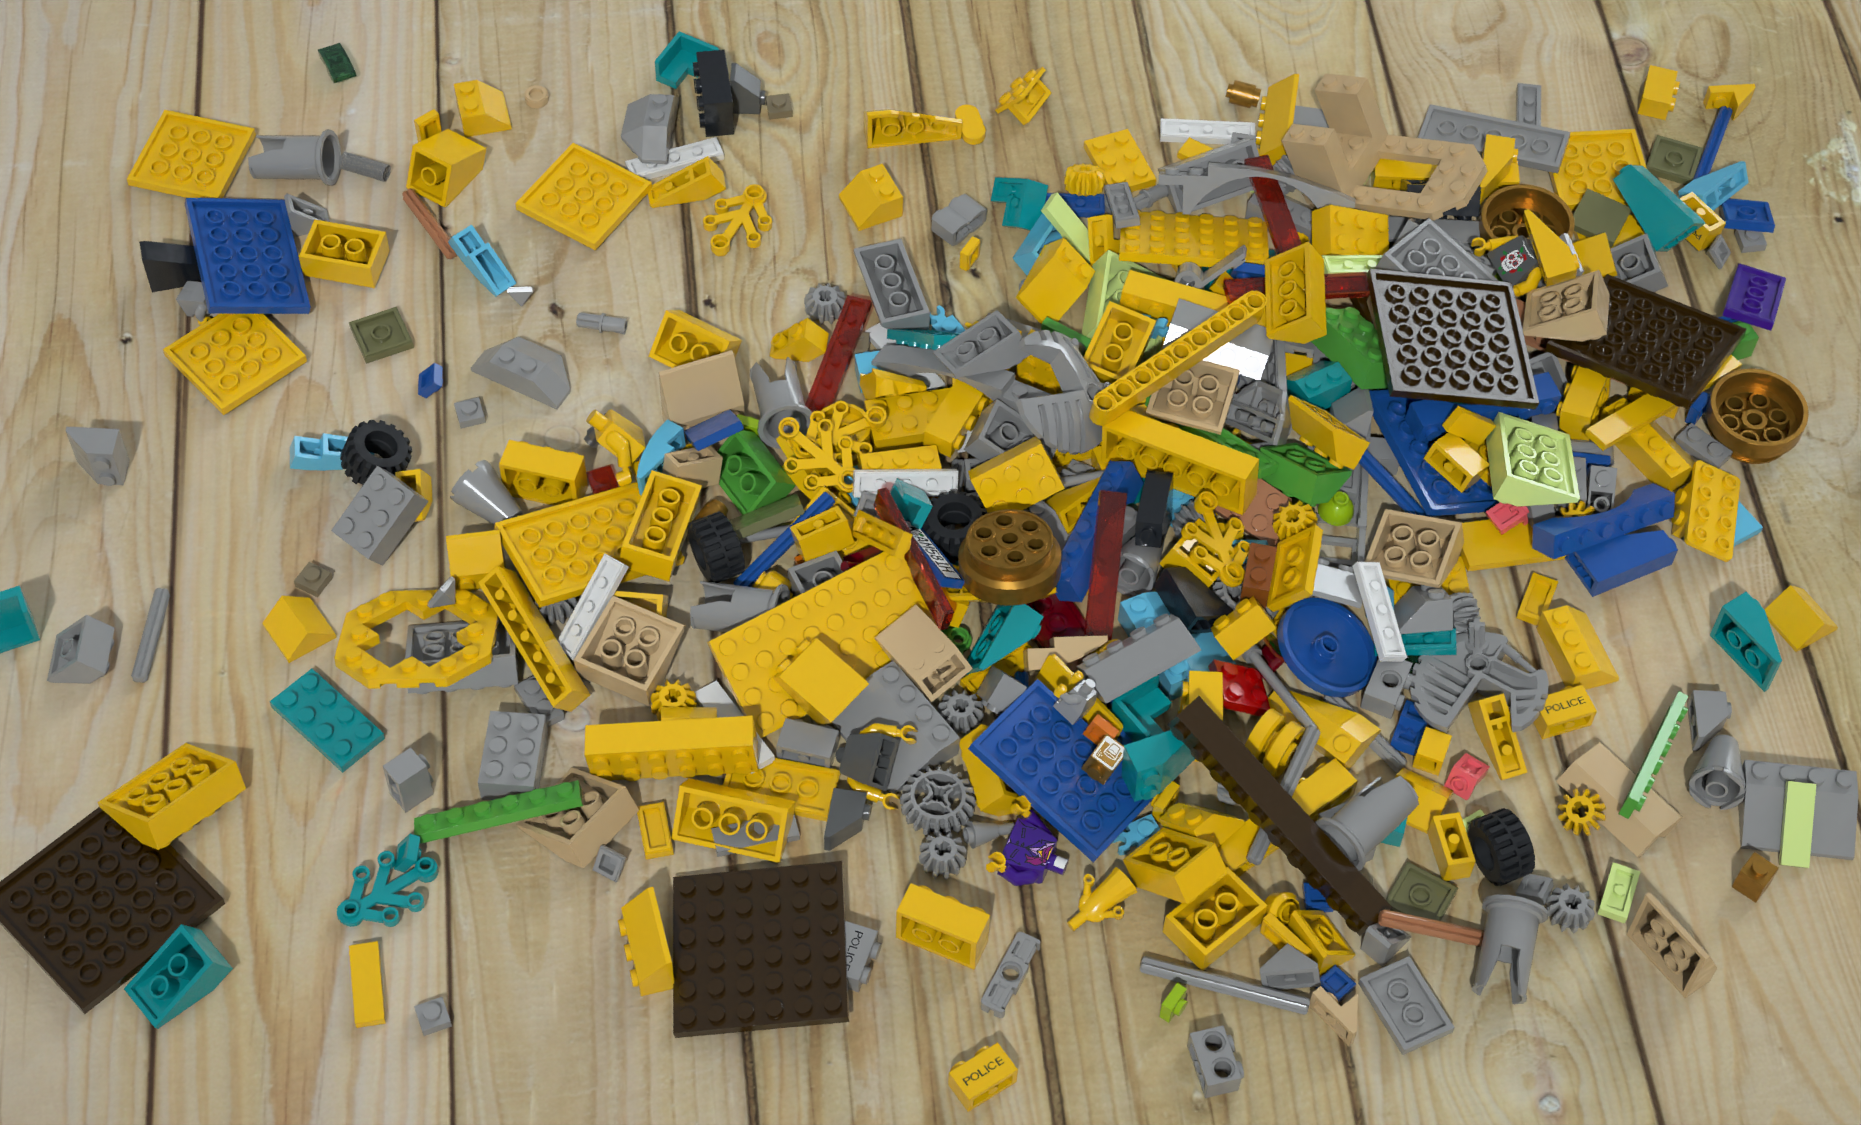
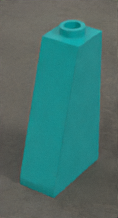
M1627 165L1613 179L1644 232L1647 233L1656 251L1668 252L1706 224L1698 214L1644 166Z

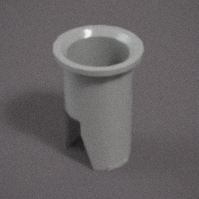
M326 129L322 132L321 136L256 135V138L263 145L264 153L248 157L250 174L254 179L322 180L328 186L336 184L341 171L339 167L341 147L334 131Z
M787 357L784 373L785 380L770 382L767 374L756 362L750 368L749 375L753 383L761 415L757 431L760 439L765 444L781 449L776 441V438L780 436L778 433L780 421L786 417L796 419L800 426L799 431L806 436L812 411L805 406L795 361ZM791 426L783 428L785 433L793 432Z
M700 581L705 591V604L691 606V626L693 629L726 633L790 600V591L788 586L780 584L776 590Z
M1401 776L1383 784L1382 777H1378L1355 795L1331 818L1323 817L1315 823L1352 864L1361 871L1366 864L1365 856L1392 833L1419 805L1418 796L1410 783Z
M1501 894L1487 896L1482 902V907L1488 915L1472 991L1478 996L1481 995L1497 961L1511 964L1512 1004H1523L1527 1001L1526 993L1539 924L1548 919V911L1537 902L1519 896Z

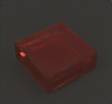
M611 465L586 472L592 494L618 488Z

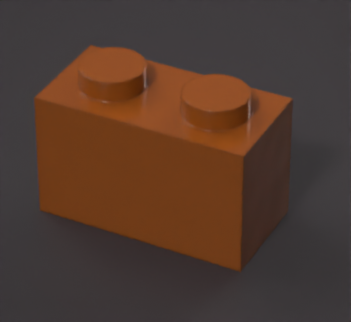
M1251 542L1240 601L1244 599L1249 600L1254 596L1260 605L1266 609L1277 547Z

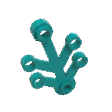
M381 852L377 858L379 870L372 893L363 899L364 887L371 880V874L368 867L363 865L357 866L352 873L354 884L350 897L340 903L337 908L338 920L349 927L357 926L363 920L384 923L387 927H394L400 921L396 908L387 907L383 911L370 908L376 904L408 908L412 912L421 911L425 906L422 894L413 892L408 896L395 893L417 880L424 883L434 881L439 873L436 861L430 857H423L416 862L414 869L387 884L391 869L395 867L396 860L392 852ZM386 858L391 859L389 863H382ZM425 865H431L428 869H421ZM360 873H366V876L363 878L357 877ZM413 900H420V903L417 905L411 904ZM350 909H356L351 914L346 913ZM390 914L395 915V917L391 920L386 919V917Z

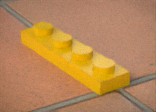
M858 510L851 528L852 536L902 560L911 547L913 534L861 510Z

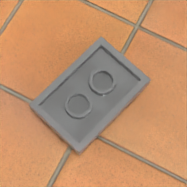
M1410 956L1359 979V986L1402 1055L1453 1033L1455 1027Z

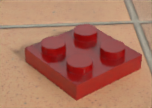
M1215 659L1208 666L1210 672H1222L1223 708L1260 717L1271 709L1261 674L1257 669Z

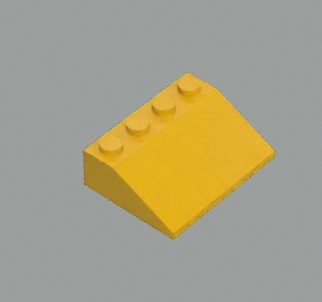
M185 743L100 800L98 805L142 844L159 850L170 845L171 841L182 833L190 831L202 819L213 815L215 810L222 805L234 800L246 787L236 761Z

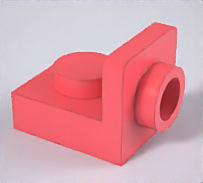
M1500 502L1486 511V516L1501 535L1519 523H1522L1524 526L1529 523L1527 515L1529 510L1527 506L1517 507Z
M1465 753L1453 766L1444 786L1453 790V793L1461 798L1468 800L1476 785L1486 776L1490 766Z

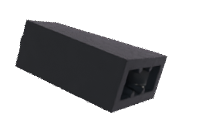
M152 241L139 242L142 262L152 292L184 287L187 281L201 282L194 246Z
M1147 470L1136 518V546L1162 548L1172 521L1174 473Z
M1168 567L1164 569L1153 585L1170 614L1178 617L1190 634L1212 632L1211 627L1214 626V622L1219 617L1233 612L1232 608L1186 567Z

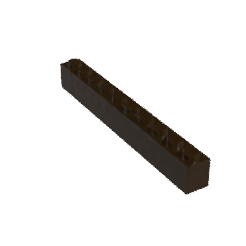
M1200 696L1167 724L1171 728L1174 737L1182 741L1190 749L1191 755L1197 761L1202 762L1210 771L1211 777L1216 782L1221 783L1229 792L1230 798L1243 807L1248 813L1250 820L1264 830L1268 835L1269 841L1284 852L1289 863L1305 875L1309 885L1317 889L1325 897L1329 907L1337 911L1345 919L1349 929L1361 936L1370 925L1378 923L1380 911L1393 908Z

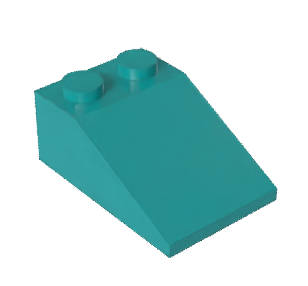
M1746 591L1722 606L1710 636L1765 692L1769 689L1782 659L1765 610Z
M1026 604L1014 606L997 605L967 658L968 663L973 668L967 674L985 670L1021 645L1034 639L1041 630L1040 622L1044 616Z
M1171 730L1124 745L1121 776L1134 802L1142 799L1149 800L1160 794L1195 758L1191 755L1190 749L1182 741L1175 738Z
M181 924L127 984L124 990L154 1028L159 1029L212 992L233 968L202 930Z

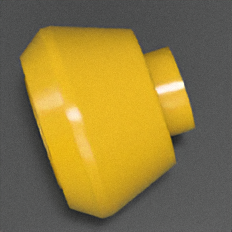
M1275 892L1270 894L1264 901L1268 905L1265 916L1269 912L1272 913L1286 927H1288L1291 913L1294 910H1300L1299 900L1291 892Z

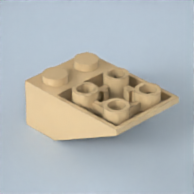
M916 604L874 637L890 660H894L929 702H933L973 669L953 642Z

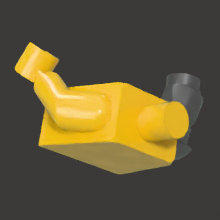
M595 409L587 417L586 422L592 427L587 429V435L584 437V440L593 448L601 444L617 457L618 467H621L623 470L616 473L617 482L620 487L631 483L633 476L629 467L646 448L643 431L640 427L612 409L608 410L604 415Z

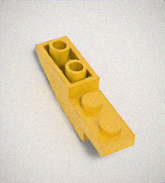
M781 436L777 437L776 441L787 458H796L793 453L795 442L792 439L786 440ZM788 462L787 468L794 470L796 469V464ZM827 468L798 470L795 474H787L795 485L811 500L822 487H818L815 491L806 490L803 485L805 477L809 474H814L817 477L834 475ZM808 479L807 484L810 487L816 486V481ZM837 486L826 487L855 511L851 498L846 492L841 491Z

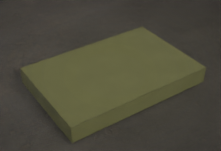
M796 493L729 521L740 540L803 515L805 511Z

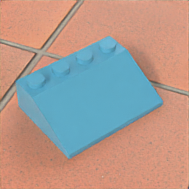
M1146 592L1120 602L1118 621L1127 636L1130 637V633L1140 627L1147 628L1154 624L1153 620L1163 614L1170 615V612L1157 592ZM1212 632L1191 634L1201 651L1158 674V686L1170 701L1182 696V681L1188 680L1189 671L1210 672L1208 666L1214 659L1236 664Z

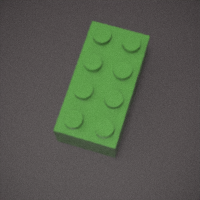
M1326 308L1327 335L1311 342L1331 361L1339 362L1352 378V381L1361 390L1388 388L1378 333L1374 325L1364 319L1355 308Z

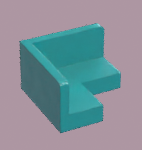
M679 31L655 60L656 81L677 89L688 74L694 76L693 62H697L696 52L719 50V48Z
M995 177L991 201L1006 204L1002 226L1031 231L1042 214L1041 209L1045 205L1048 185L1030 179Z
M897 478L886 498L887 502L880 519L892 525L895 519L908 520L912 526L921 529L933 505L924 490Z
M20 585L1 591L0 653L39 641L40 637L32 613Z
M1158 675L1113 699L1111 712L1123 724V731L1133 742L1164 732L1153 719L1169 710L1172 702L1158 688Z

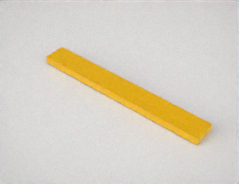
M1730 355L1702 392L1715 385L1725 375L1740 370L1742 363ZM1647 393L1587 428L1585 435L1604 451L1678 406Z

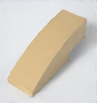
M1108 636L1053 637L1049 639L1050 648H1034L1023 651L1024 672L1040 671L1047 657L1052 654L1057 655L1064 664L1080 659L1106 643Z

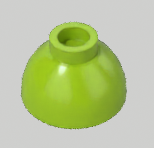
M1339 491L1328 503L1318 504V513L1326 523L1333 526H1343L1352 520L1354 506L1345 492Z

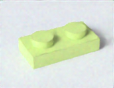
M1614 862L1612 863L1598 909V915L1622 923L1626 922L1640 871Z

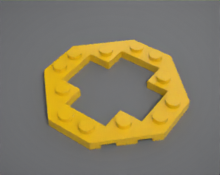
M455 589V604L430 608L427 605L437 590L388 591L346 613L334 657L335 666L368 689H381V686L384 684H396L397 688H420V683H434L436 687H448L491 664L492 650L495 647L497 637L496 629L500 618L492 605L466 589ZM446 609L470 624L456 632L457 642L465 647L430 667L411 656L389 668L365 652L380 644L379 634L371 629L406 610L425 620Z

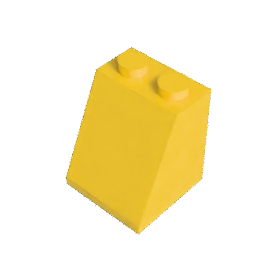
M446 129L412 146L406 188L413 189L417 194L445 208L483 170L486 148L450 129Z
M818 638L802 641L795 649L797 654L791 660L786 658L776 668L778 673L773 677L818 725L831 723L869 685L862 676Z

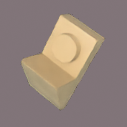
M1320 986L1312 993L1309 1007L1348 1046H1351L1357 1033L1358 995L1356 994L1344 1005L1340 1006L1337 998Z

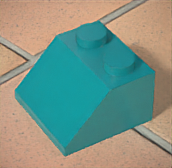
M1320 361L1286 376L1287 394L1289 397L1290 395L1295 396L1324 410L1331 407V404L1350 393L1352 378L1339 362Z

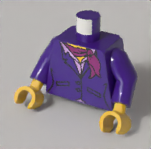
M1025 796L1017 797L1016 800L1021 804V807L1015 803L1011 805L1010 809L1015 815L1022 814V819H1017L1003 852H994L988 856L994 862L986 864V870L991 873L998 870L997 875H1000L1014 886L1043 883L1048 870L1064 875L1069 859L1055 855L1057 839L1037 814L1030 810L1031 803Z

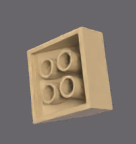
M1600 270L1548 287L1544 286L1527 293L1523 322L1524 336L1583 342L1586 340H1596L1603 335H1607L1610 294Z
M732 350L658 372L664 422L668 419L683 427V430H686L729 409L736 416L738 414L745 416L744 401Z
M1202 360L1153 393L1146 410V415L1221 435L1237 388L1240 370Z
M1385 509L1365 562H1380L1384 578L1440 588L1457 563L1464 544L1462 523Z
M612 596L574 659L576 672L579 677L650 706V697L652 693H656L655 688L657 685L661 686L684 632L685 625Z
M571 767L555 785L579 780L582 789L583 806L520 820L516 825L520 830L566 862L585 868L598 854L600 846H606L639 809L625 786Z
M1650 892L1645 894L1626 935L1682 996L1687 998L1711 981L1717 967L1712 958Z

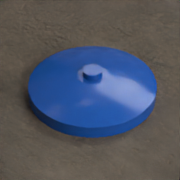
M1306 598L1293 604L1280 619L1277 630L1280 652L1292 673L1306 686L1327 696L1347 697L1356 694L1369 683L1377 664L1374 643L1361 621L1345 607L1323 598Z

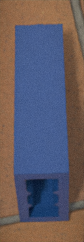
M1664 530L1621 535L1568 554L1565 560L1590 595L1594 597L1672 565L1678 549L1674 540L1669 538Z

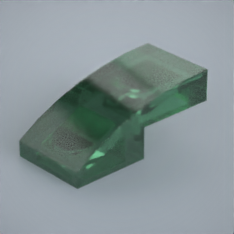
M340 43L318 49L319 57L326 66L328 75L334 83L356 77L353 65Z

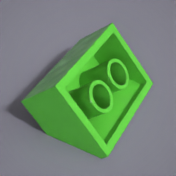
M745 430L729 436L717 451L723 457L719 485L742 515L786 498L795 487V483L755 432Z
M1297 443L1260 448V452L1279 463L1275 473L1261 479L1271 486L1282 490V493L1286 496L1296 497L1304 505L1309 504L1311 507H1315L1316 504L1328 503L1352 474V470L1346 467L1340 469L1329 463L1328 458Z

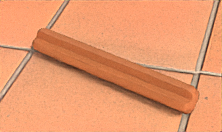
M413 189L404 191L402 193L403 200L447 259L457 257V254L448 243L450 240L449 236Z
M1385 909L1380 911L1378 915V924L1380 926L1479 947L1482 946L1484 930Z

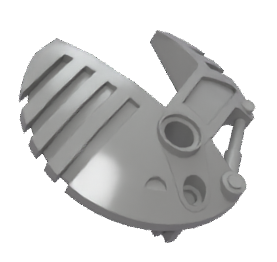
M1049 330L1035 331L1019 341V349L1049 363L1063 393L1016 400L1020 417L1038 439H1044L1045 445L1052 449L1057 447L1058 452H1069L1072 455L1085 453L1095 448L1102 441V426L1096 425L1090 420L1089 412L1094 396L1111 385V383H1101L1079 352L1078 340L1076 338L1071 339L1056 331L1052 333Z
M1474 618V622H1469V632L1456 634L1457 655H1421L1418 658L1420 665L1415 663L1413 667L1414 675H1412L1413 679L1410 680V685L1412 686L1410 687L1411 699L1415 701L1414 707L1430 726L1445 733L1448 732L1476 692L1485 697L1504 693L1507 706L1511 707L1512 732L1522 731L1538 718L1540 711L1544 709L1548 697L1549 682L1547 672L1542 669L1536 670L1524 660L1523 656L1508 644L1506 636L1485 632V622H1480V618ZM1506 654L1515 663H1519L1529 673L1502 662L1504 655Z

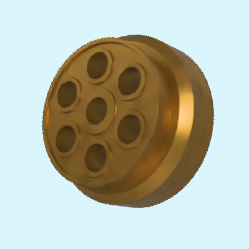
M1519 184L1503 187L1487 198L1479 219L1480 238H1483L1486 242L1488 239L1523 235L1530 240L1523 221L1524 210L1527 209L1533 212L1558 237L1563 233H1568L1570 239H1572L1575 222L1571 209L1559 196L1538 186ZM1485 250V254L1488 257L1487 253H1489V251Z
M1752 368L1736 370L1722 377L1714 386L1706 407V419L1710 436L1733 451L1731 458L1748 464L1769 463L1793 449L1801 439L1809 417L1807 402L1793 383L1771 371Z
M1004 509L981 516L970 526L959 548V574L965 581L964 587L975 597L992 604L1014 606L1039 600L1055 588L1061 576V548L1058 541L1053 536L1049 525L1042 518L1027 511Z

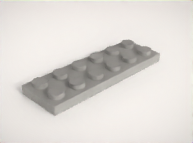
M1430 104L1418 138L1474 144L1481 157L1486 134L1515 138L1514 148L1518 149V166L1558 173L1570 139V132Z

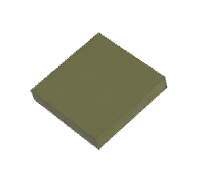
M1657 135L1646 168L1656 177L1687 185L1694 179L1703 148Z
M1587 188L1573 214L1575 222L1574 231L1587 237H1593L1606 232L1610 247H1612L1630 215L1631 209L1622 203Z
M397 307L349 322L352 334L366 364L414 348L413 341Z
M1407 862L1388 894L1386 901L1393 907L1390 911L1441 921L1454 899L1458 887Z

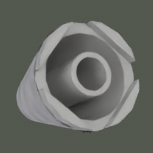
M486 460L477 462L475 465L478 468L473 472L468 469L452 488L451 492L454 496H450L451 500L494 525L496 522L523 514V511L494 468Z
M1134 536L1111 555L1105 564L1104 570L1111 580L1110 585L1121 594L1129 597L1150 592L1156 581L1164 542L1162 548L1136 546Z
M1717 735L1711 740L1689 779L1690 795L1697 803L1711 809V805L1721 806L1720 810H1727L1736 807L1744 799L1746 784L1739 744L1735 738L1729 735Z

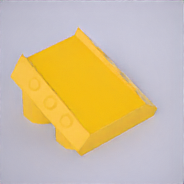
M872 368V372L869 374L860 373V387L865 400L918 393L927 390V386L921 380Z

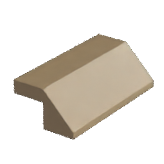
M1599 742L1576 759L1556 782L1572 797H1574L1573 789H1578L1580 796H1582L1585 789L1590 790V797L1598 794L1600 796L1598 803H1604L1606 806L1604 811L1599 812L1606 816V820L1599 822L1633 854L1640 858L1659 837L1665 838L1683 817L1652 788L1648 794L1643 792L1642 795L1647 798L1639 812L1634 810L1629 819L1619 815L1618 813L1636 778V774L1606 746Z

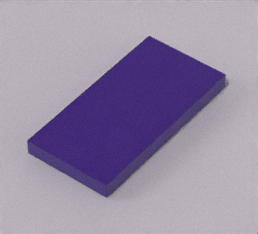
M1738 264L1722 316L1771 331L1786 278L1744 264Z

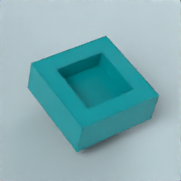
M409 834L398 844L394 870L405 873L412 865L418 862L421 856V848H419L420 836Z

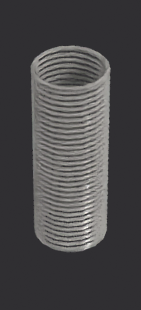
M344 152L339 161L340 169L383 182L390 175L391 168L389 164L352 153Z

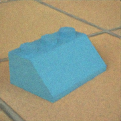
M1043 213L1013 256V260L1027 276L1044 245L1063 238Z

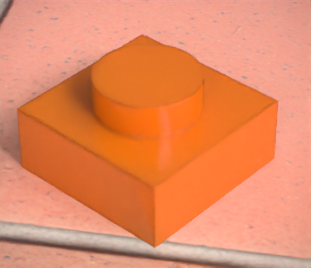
M1097 714L1083 732V735L1098 746L1106 734L1114 739L1120 731L1111 722Z

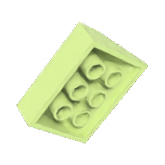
M1108 250L1092 266L1095 273L1089 284L1082 335L1092 339L1109 301L1120 305L1121 292L1129 270L1165 280L1168 279L1134 262L1119 261V255ZM1158 335L1156 339H1150L1142 358L1149 359L1161 351V336Z
M1498 412L1493 421L1496 427L1486 438L1493 499L1503 504L1508 503L1517 507L1578 503L1580 496L1570 434Z

